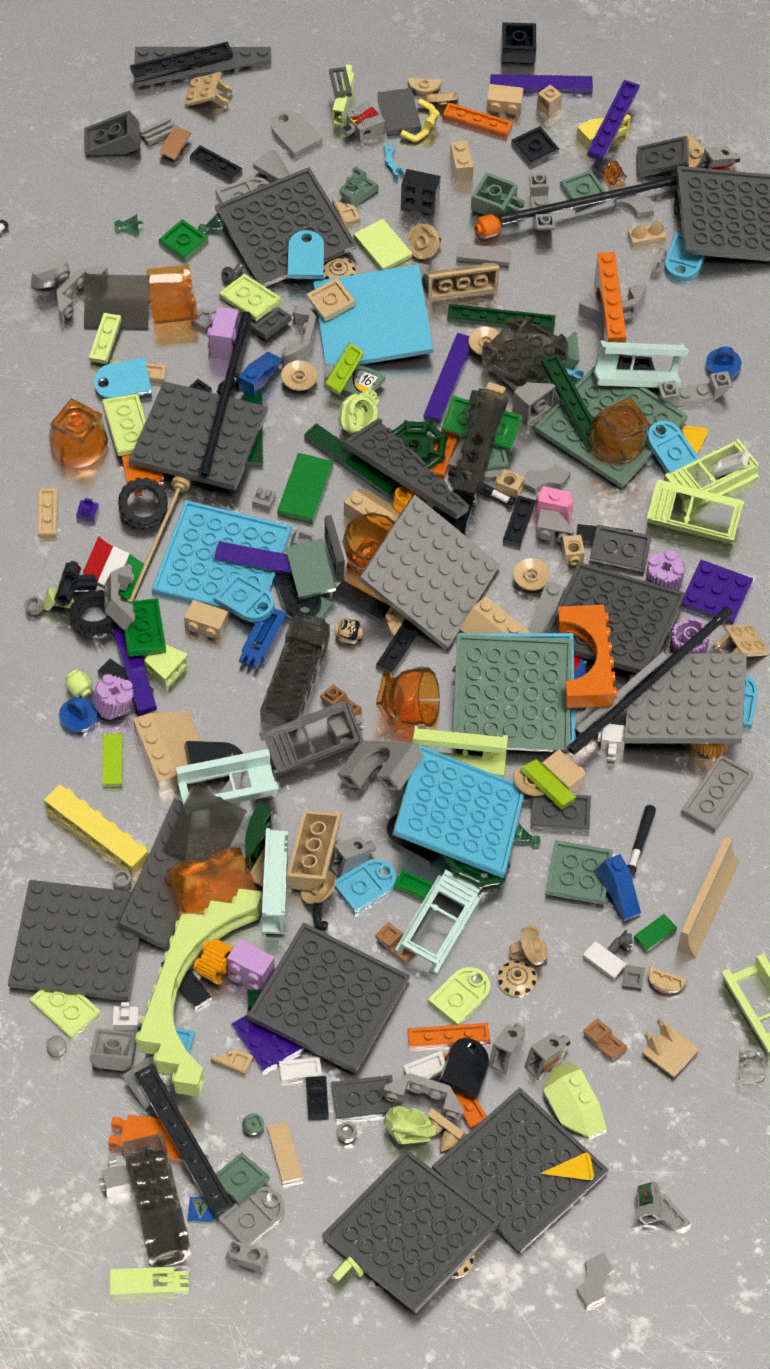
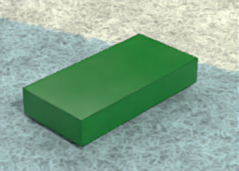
M402 870L393 889L424 901L434 883Z
M662 914L635 934L634 940L648 952L677 931V926L665 914Z

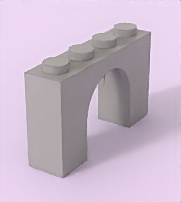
M361 740L337 775L347 788H361L373 770L385 763L376 777L386 790H400L424 755L420 751L419 746L414 742Z

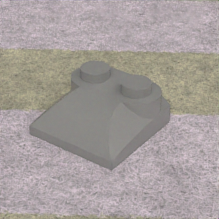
M65 257L32 271L31 287L44 289L58 286L59 288L67 281L70 276V269Z
M96 1028L90 1052L91 1064L99 1069L128 1070L132 1066L137 1033Z

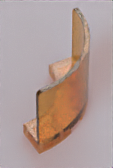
M189 264L146 270L155 324L198 319L194 293L190 294L189 290L192 289Z
M231 847L209 856V861L202 863L200 860L181 862L166 870L184 914L203 912L205 908H208L211 900L231 903L233 896L237 895L239 888L257 891L240 848Z

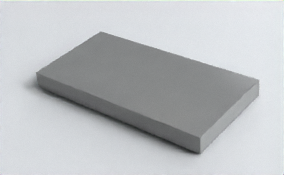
M720 754L682 808L681 814L715 832L752 779L754 772Z

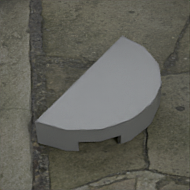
M660 247L658 249L651 271V278H658L667 254V250Z
M663 1194L661 1196V1224L675 1231L691 1227L689 1220Z

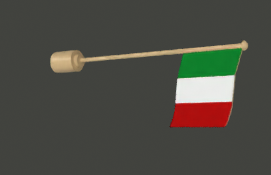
M174 475L171 485L176 491L145 564L130 553L108 544L98 536L83 570L84 575L95 574L97 584L104 586L111 572L127 564L132 565V573H134L133 582L128 585L126 591L119 589L118 594L126 599L127 602L133 601L179 492L188 491L192 480Z

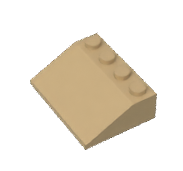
M189 711L157 712L133 718L134 732L159 793L179 787L176 767L188 765L184 747L185 742L201 741Z

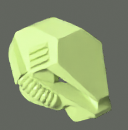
M370 388L359 395L355 393L347 397L340 404L339 425L346 432L354 435L378 418V408L376 405L379 403L377 393Z
M402 1106L391 1107L385 1115L384 1125L398 1144L431 1141L430 1137L436 1135V1126L431 1125L428 1117L416 1108L408 1110Z

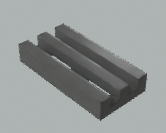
M346 67L329 69L334 98L337 99L338 96L345 98V95L352 97ZM335 72H336V76H337V80H338V85H339L340 91H337V86H336V82H335V78H334V73H335ZM340 72H343L347 90L343 89Z

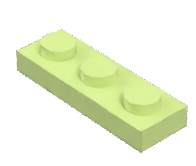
M103 313L89 355V361L102 364L108 363L122 321L120 315Z

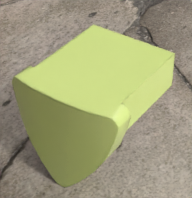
M48 587L44 598L43 610L49 611L53 605L60 606L55 600L57 589ZM71 604L66 605L65 608L71 609Z
M349 1256L338 1265L327 1279L334 1284L347 1271L359 1278L364 1272Z

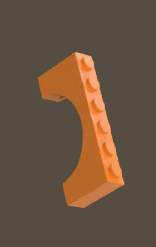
M598 252L594 281L596 293H601L604 341L626 343V329L615 252Z
M604 605L558 607L559 633H573L574 636L582 639L591 647L596 657V662L588 673L580 678L565 682L566 708L613 706V698H617V688L613 687L615 672H611V668H614L613 657L609 655V653H612V643L608 642L610 627H606V624L609 623L608 612L604 610Z

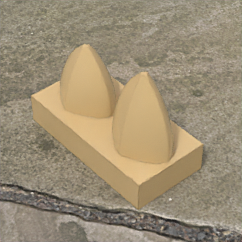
M658 219L652 225H639L636 228L628 229V236L632 247L663 242L667 239L663 224Z
M433 1108L427 1114L431 1125L436 1126V1134L445 1128L440 1140L441 1152L451 1149L467 1135Z

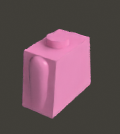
M543 486L536 496L533 517L539 518L540 510L546 509L559 512L570 524L573 513L572 492Z

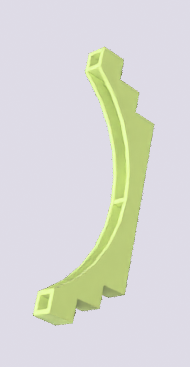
M239 888L237 895L233 896L232 903L211 900L208 908L204 910V915L182 912L180 920L176 921L175 934L170 938L169 951L165 952L164 965L160 967L158 973L159 980L153 986V997L148 1000L147 1014L142 1017L141 1031L137 1032L135 1041L138 1044L139 1052L154 1055L153 1062L156 1064L158 1073L172 1075V1084H174L175 1092L178 1094L200 1097L205 1082L203 1068L186 1051L175 1029L174 1005L180 984L188 969L203 952L202 946L207 939L210 941L214 938L220 939L234 929L259 920L263 902V895L260 891Z

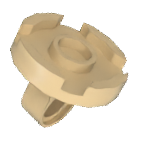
M429 224L415 225L408 234L407 240H410V247L408 248L417 259H429L436 254L442 238L438 235L435 228Z
M533 925L524 927L520 933L521 941L509 946L510 957L515 960L528 958L536 966L545 963L544 960L548 958V950L545 940L541 941L538 936L541 932Z

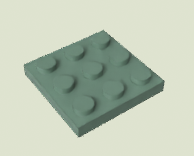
M555 840L545 895L604 905L607 890L596 869L604 860L612 857L613 850Z

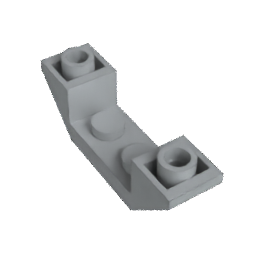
M547 173L529 174L531 208L548 205L549 185ZM537 214L533 217L534 228L537 231L555 230L553 214Z
M108 267L79 268L57 289L60 322L63 323L73 315L74 307L73 300L71 299L86 283L98 289L108 281Z
M646 283L629 288L628 300L622 301L624 318L636 315L646 296ZM596 297L579 301L578 313L580 316L604 324L603 307L601 308Z
M298 299L297 306L293 307L292 316L295 317V324L303 325L304 336L300 337L299 343L287 342V346L283 348L281 358L284 359V366L290 362L302 360L310 354L316 330V316L301 299Z
M728 371L710 374L709 383L678 388L675 380L658 383L662 400L678 408L713 402L733 387Z
M129 564L111 572L104 585L105 612L123 630H127L129 624H132L135 619L133 604L120 601L121 597L118 595L119 589L126 591L128 585L133 582L134 573H132V565Z
M411 1073L385 1085L381 1096L390 1102H401L406 1088L413 1093L427 1094L436 1100L443 1099L444 1104L441 1115L451 1121H460L464 1112L449 1085Z

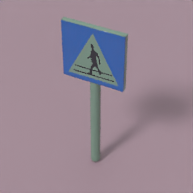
M202 1193L200 1197L189 1198L188 1222H213V1213Z

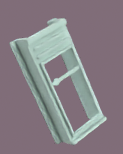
M600 341L594 368V374L598 380L597 385L658 388V383L675 380L677 387L681 388L682 381L678 376L681 357H688L689 349L685 348L684 344ZM620 354L633 355L630 370L616 369ZM636 355L673 356L670 371L633 370Z
M268 749L176 767L177 782L186 815L190 812L268 796H278L279 787L277 782L274 781ZM248 772L251 787L236 790L232 775ZM229 776L233 791L190 799L187 784Z
M266 828L262 902V935L264 936L266 934H284L288 831L270 830V828Z
M445 870L442 876L438 875L394 951L402 954L405 948L431 962L432 966L429 971L437 974L479 902L480 898L477 895L480 889L459 877L455 878L453 873ZM438 892L464 906L458 918L440 909L436 904H432ZM429 907L456 921L437 955L410 941Z

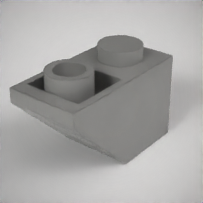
M546 509L540 510L536 537L562 543L563 536L574 535L573 528L559 512Z

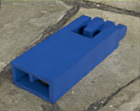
M274 608L270 617L255 623L242 648L239 663L243 664L247 658L246 665L250 666L255 661L253 668L257 669L260 662H265L287 621L286 612ZM255 643L261 645V646L256 645L255 649H252Z

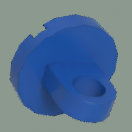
M724 346L709 353L705 367L709 374L728 371L730 379H733L740 373L742 361L733 348Z
M73 697L63 703L59 711L62 727L71 733L89 731L97 722L98 713L95 710L96 707H94L90 700L85 698Z

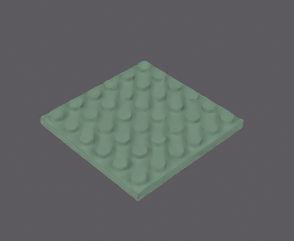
M594 366L575 387L606 442L605 446L588 452L561 400L534 426V431L622 488L654 455L646 441V435L650 427L658 421H669L680 428L687 421L688 415L644 387L597 385L598 380L594 374ZM656 428L658 434H664L661 428Z
M457 634L453 732L498 737L508 735L507 750L556 752L559 749L562 752L569 753L567 746L569 745L570 708H566L565 682L571 680L572 639Z

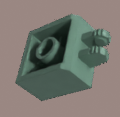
M486 172L471 196V210L483 215L493 214L499 218V214L521 211L520 208L525 206V201L517 197L518 186L514 182Z

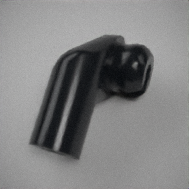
M313 903L312 918L316 929L326 932L328 930V922L322 921L323 904Z

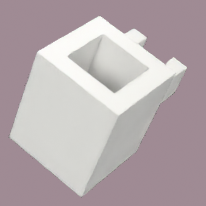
M608 724L598 733L597 742H601L600 750H608L607 761L615 762L616 751L624 752L626 726Z
M121 1002V1006H114L113 1030L137 1033L138 1028L142 1027L143 1014H139L138 1007H130L129 1002Z

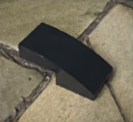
M326 1076L306 1077L308 1120L329 1119Z

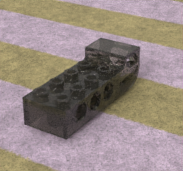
M479 388L478 391L472 390L465 411L468 426L466 437L468 439L467 443H463L461 454H463L462 460L457 462V476L453 477L451 482L452 492L457 493L465 502L473 503V506L477 505L508 403V398L504 394L490 389Z
M293 614L285 635V644L260 709V720L262 722L280 726L303 717L329 643L330 624L326 623L324 619L306 614L301 616Z
M163 1133L122 1142L123 1154L131 1181L149 1265L154 1264L162 1267L183 1262L191 1255L190 1243Z

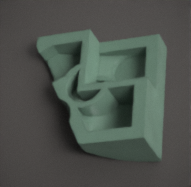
M355 166L352 169V176L347 177L346 183L340 188L339 192L346 203L357 206L377 192L379 187L378 184L367 178L366 172Z

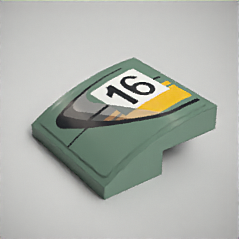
M357 365L340 394L347 398L355 393L359 395L370 388L375 392L385 382L386 376L368 367Z

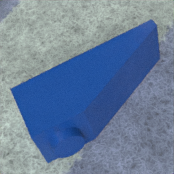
M266 352L250 363L239 376V391L255 398L282 364L283 359L270 352Z
M621 854L604 860L596 869V872L621 917L626 921L640 915L641 910L631 873Z

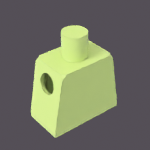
M166 645V652L141 655L145 658L144 667L146 672L165 689L188 665V654L169 645Z

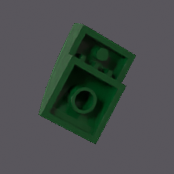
M261 802L256 806L246 831V875H249L265 847L266 828L273 829V808Z

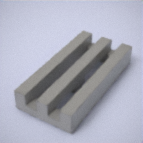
M168 117L140 130V135L150 146L167 138L175 127V123L171 122V118Z

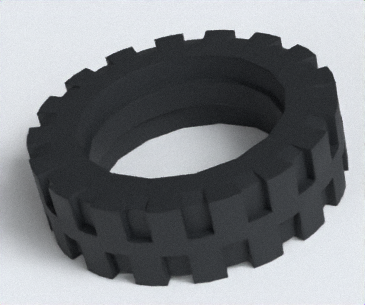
M140 477L134 481L131 480L126 486H123L122 491L119 493V513L130 526L134 525L139 529L141 527L147 529L152 525L156 526L160 520H163L167 512V493L162 485H159L155 480H150V478L141 479ZM140 489L153 492L159 502L156 512L146 517L133 514L127 505L130 494Z
M90 590L89 593L84 592L80 597L75 598V602L71 604L70 616L72 625L77 632L80 631V634L84 636L87 634L88 637H94V635L100 637L103 636L102 634L111 633L112 629L115 630L118 627L117 623L109 615L99 621H87L81 618L82 613L87 608L96 605L104 606L103 590Z

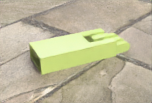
M348 64L345 67L353 94L355 73H352V65ZM342 75L341 80L343 84V89L347 90L344 81V76ZM345 95V98L338 96L335 99L332 109V124L344 125L351 97H348V95Z
M174 1267L110 1269L111 1299L165 1298L175 1297V1295L189 1294L188 1287H181L189 1286L188 1279H181L189 1278V1272L174 1271ZM153 1281H159V1285L167 1283V1286L153 1287Z

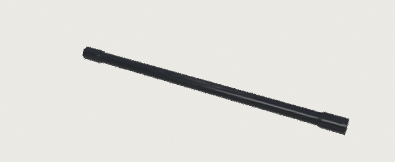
M676 176L521 211L499 214V220L501 225L512 223L517 220L534 217L537 214H548L677 185Z
M247 311L241 313L237 336L206 451L198 475L204 479L209 478L215 449L246 333L251 322L252 314Z
M725 606L709 623L612 709L567 746L568 751L572 755H576L593 737L718 626L726 622L733 615V611L728 606Z

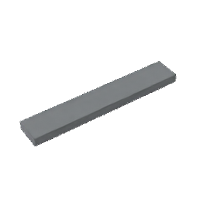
M661 652L617 691V698H613V705L666 660V654ZM612 706L599 707L575 729L578 733L584 732Z

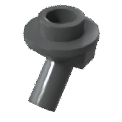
M238 263L234 269L224 267L221 272L223 282L231 284L238 279V274L244 266Z
M624 930L621 936L614 939L607 948L608 951L614 954L620 945L629 950V946L633 945L632 934H627V930Z

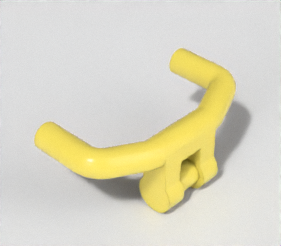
M421 98L417 105L429 110V117L424 122L423 130L417 135H413L405 130H402L400 136L412 142H418L426 137L440 115L434 105Z

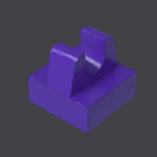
M89 498L80 500L76 519L95 522L99 503L93 502Z

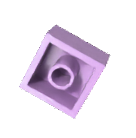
M217 306L216 313H213L211 318L212 328H208V349H210L211 357L230 360L239 328V310Z
M239 939L227 957L228 977L235 983L247 986L249 990H263L275 970V957Z

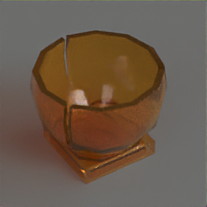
M630 396L614 405L606 407L596 415L591 422L588 439L593 452L603 461L616 465L618 462L619 465L633 462L645 450L648 429L651 425Z
M71 398L53 419L48 439L53 456L61 464L78 468L92 465L103 457L107 448L108 437L101 420L102 413Z
M368 513L359 515L348 523L342 541L348 560L347 568L361 574L395 521L386 515Z
M421 666L404 670L395 678L391 672H383L376 705L388 725H396L397 720L408 728L418 726L419 729H425L435 724L439 714L440 701H419V699L440 698L439 684L435 673L429 667Z

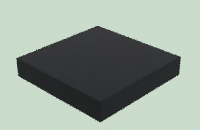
M541 126L511 141V144L530 166L559 153V147Z

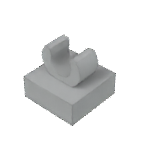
M258 487L252 501V506L270 511L276 498V492Z
M625 965L622 986L642 989L645 967Z

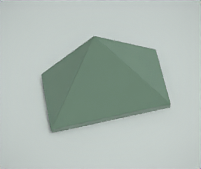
M573 332L551 351L553 355L558 354L565 368L573 370L580 362L577 332Z

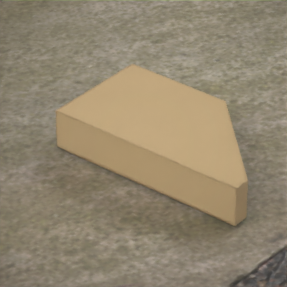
M337 199L332 200V204L345 226L360 223V216L354 205L348 203L346 205L338 202Z
M390 607L385 615V619L392 637L395 636L406 618L393 607Z
M237 1049L211 1057L212 1063L243 1076L246 1075L254 1060V1056Z

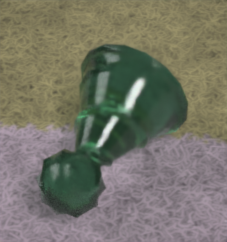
M216 213L206 225L200 224L198 230L202 233H205L207 229L223 230L224 226L219 214Z
M137 214L123 222L121 220L114 222L116 229H121L124 226L139 231V224H143V220L138 221Z
M519 823L513 841H531L532 845L537 846L540 844L541 839L538 835H530Z

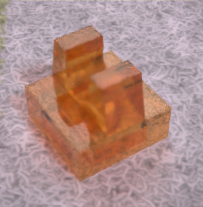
M612 160L603 171L609 185L615 186L617 182H623L627 178L617 161Z

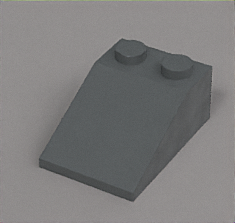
M130 110L84 128V152L86 155L127 154L140 149V123Z

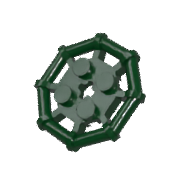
M404 420V423L392 430V433L397 438L400 437L403 440V444L406 447L412 449L424 462L428 461L426 467L429 470L446 459L445 448L448 437L436 428L432 421L414 422ZM403 431H405V434H404L402 437H401V435L398 436V435L401 434ZM430 431L434 435V437H429L427 435V432ZM439 443L438 451L433 450V445ZM414 444H417V448H410L413 447Z
M441 854V858L447 862L455 878L459 877L470 882L479 889H482L484 886L503 885L507 870L511 866L508 860L506 873L501 878Z

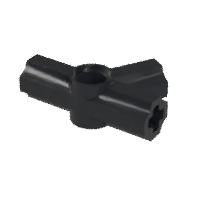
M71 561L66 563L55 596L58 605L65 607L71 604L75 591L96 590L97 577L95 574L79 575L81 567L78 565V562Z

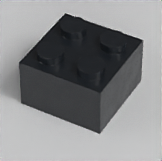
M502 22L501 62L535 63L536 23Z
M406 169L401 184V207L435 214L440 198L441 176Z

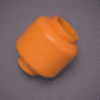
M493 214L478 217L474 225L475 233L482 239L495 237L501 230V222Z

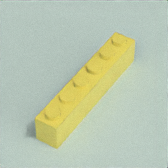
M59 785L44 799V806L47 812L122 869L127 870L132 876L144 866L148 857V849L143 844L135 842L129 833L118 829V826L113 821L106 820L101 812L90 808L85 800L77 798L69 788L65 789Z

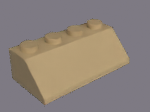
M484 263L437 271L432 270L424 273V285L428 300L498 290L499 265L496 263Z
M368 489L355 490L344 501V515L384 540L401 514L394 509L393 505Z
M487 596L473 606L459 630L461 633H531Z
M303 810L286 875L290 889L310 891L326 881L342 813Z

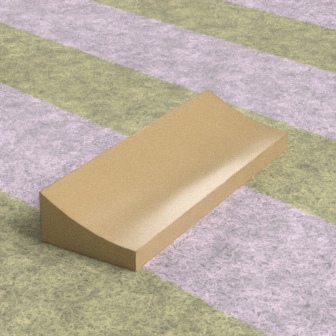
M724 837L680 934L677 950L695 958L739 864L733 851L732 839L729 837Z

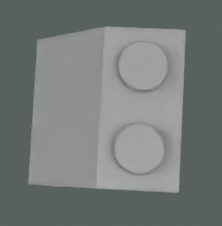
M529 382L522 387L519 386L514 391L512 413L522 415V423L528 427L554 407L556 386L554 384Z
M154 1055L122 1075L145 1110L151 1104L136 1080L134 1073L151 1064L154 1065L157 1071L156 1064L153 1062ZM158 1073L168 1092L174 1091L172 1075Z

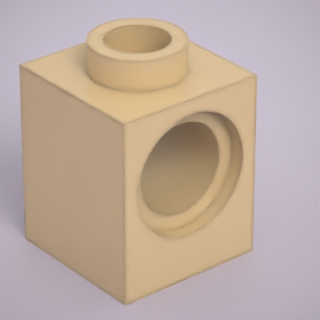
M552 85L547 86L538 93L537 108L549 117L561 108L562 94Z
M504 469L503 473L498 475L495 481L497 491L508 497L513 496L516 498L515 501H517L518 495L521 494L524 488L525 477Z
M581 535L563 536L561 548L565 565L575 566L578 562L583 563L585 552Z

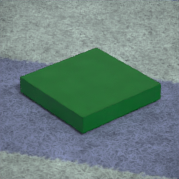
M183 219L158 239L160 245L183 261L189 259L209 241L208 236Z

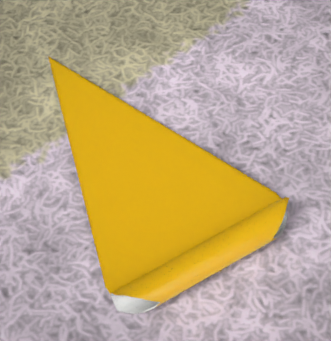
M684 426L683 434L698 455L708 434V429Z
M587 1152L540 1173L591 1181L594 1178L591 1156Z

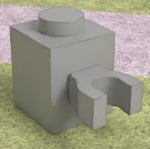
M344 712L327 718V729L336 745L354 738ZM361 714L356 715L355 719L359 729L363 728V718Z
M116 1155L107 1156L109 1169L102 1170L103 1178H99L101 1190H106L107 1197L132 1192L127 1165L118 1166Z

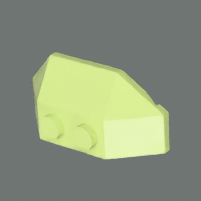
M571 1061L552 1068L543 1092L561 1126L582 1134L586 1138H591L607 1131L599 1101L582 1070Z

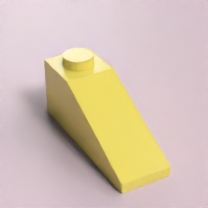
M626 115L617 135L630 128L631 117L629 115ZM604 118L591 119L577 127L576 139L587 150H589Z

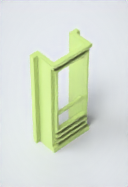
M737 438L736 441L670 474H665L664 481L724 496L758 479L759 463L750 455L749 465L745 468L739 469L717 481L715 480V477L706 468L716 464L720 459L747 450ZM702 470L710 478L709 480L713 482L703 488L692 477V475ZM678 493L683 500L682 511L687 515L692 496ZM694 497L691 512L713 501Z
M658 479L648 511L647 523L734 545L735 534L745 501ZM677 492L692 496L687 516L684 518L685 523L670 519ZM694 497L735 507L728 534L687 524L690 520L689 516Z
M415 726L413 742L417 745L464 749L462 754L439 753L504 778L508 735H503V737L419 729L418 726ZM467 750L483 751V756L468 755Z
M765 954L757 956L755 965L734 974L729 969H726L721 974L723 981L728 986L770 1059V1033H767L761 1024V1020L770 1017V1013L757 1017L737 983L758 974L770 994V963Z

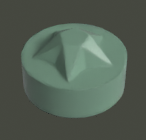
M250 1113L243 1119L242 1127L246 1133L256 1135L262 1131L264 1121L260 1115Z

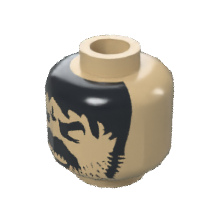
M343 618L340 622H337L335 636L338 637L339 642L356 644L358 639H362L364 628L360 627L358 620Z

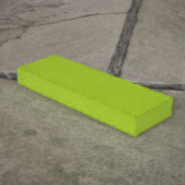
M349 342L323 386L339 395L365 352Z
M103 734L102 785L103 787H122L123 734Z
M537 759L523 766L521 772L560 809L575 802L576 796Z

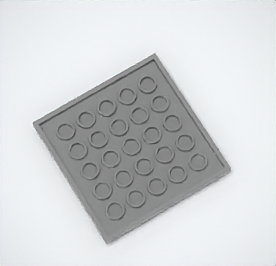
M413 495L358 580L443 649H447L500 564L420 498Z
M665 653L667 659L674 653ZM747 653L687 654L627 707L625 743L742 744ZM630 673V680L636 675V673Z

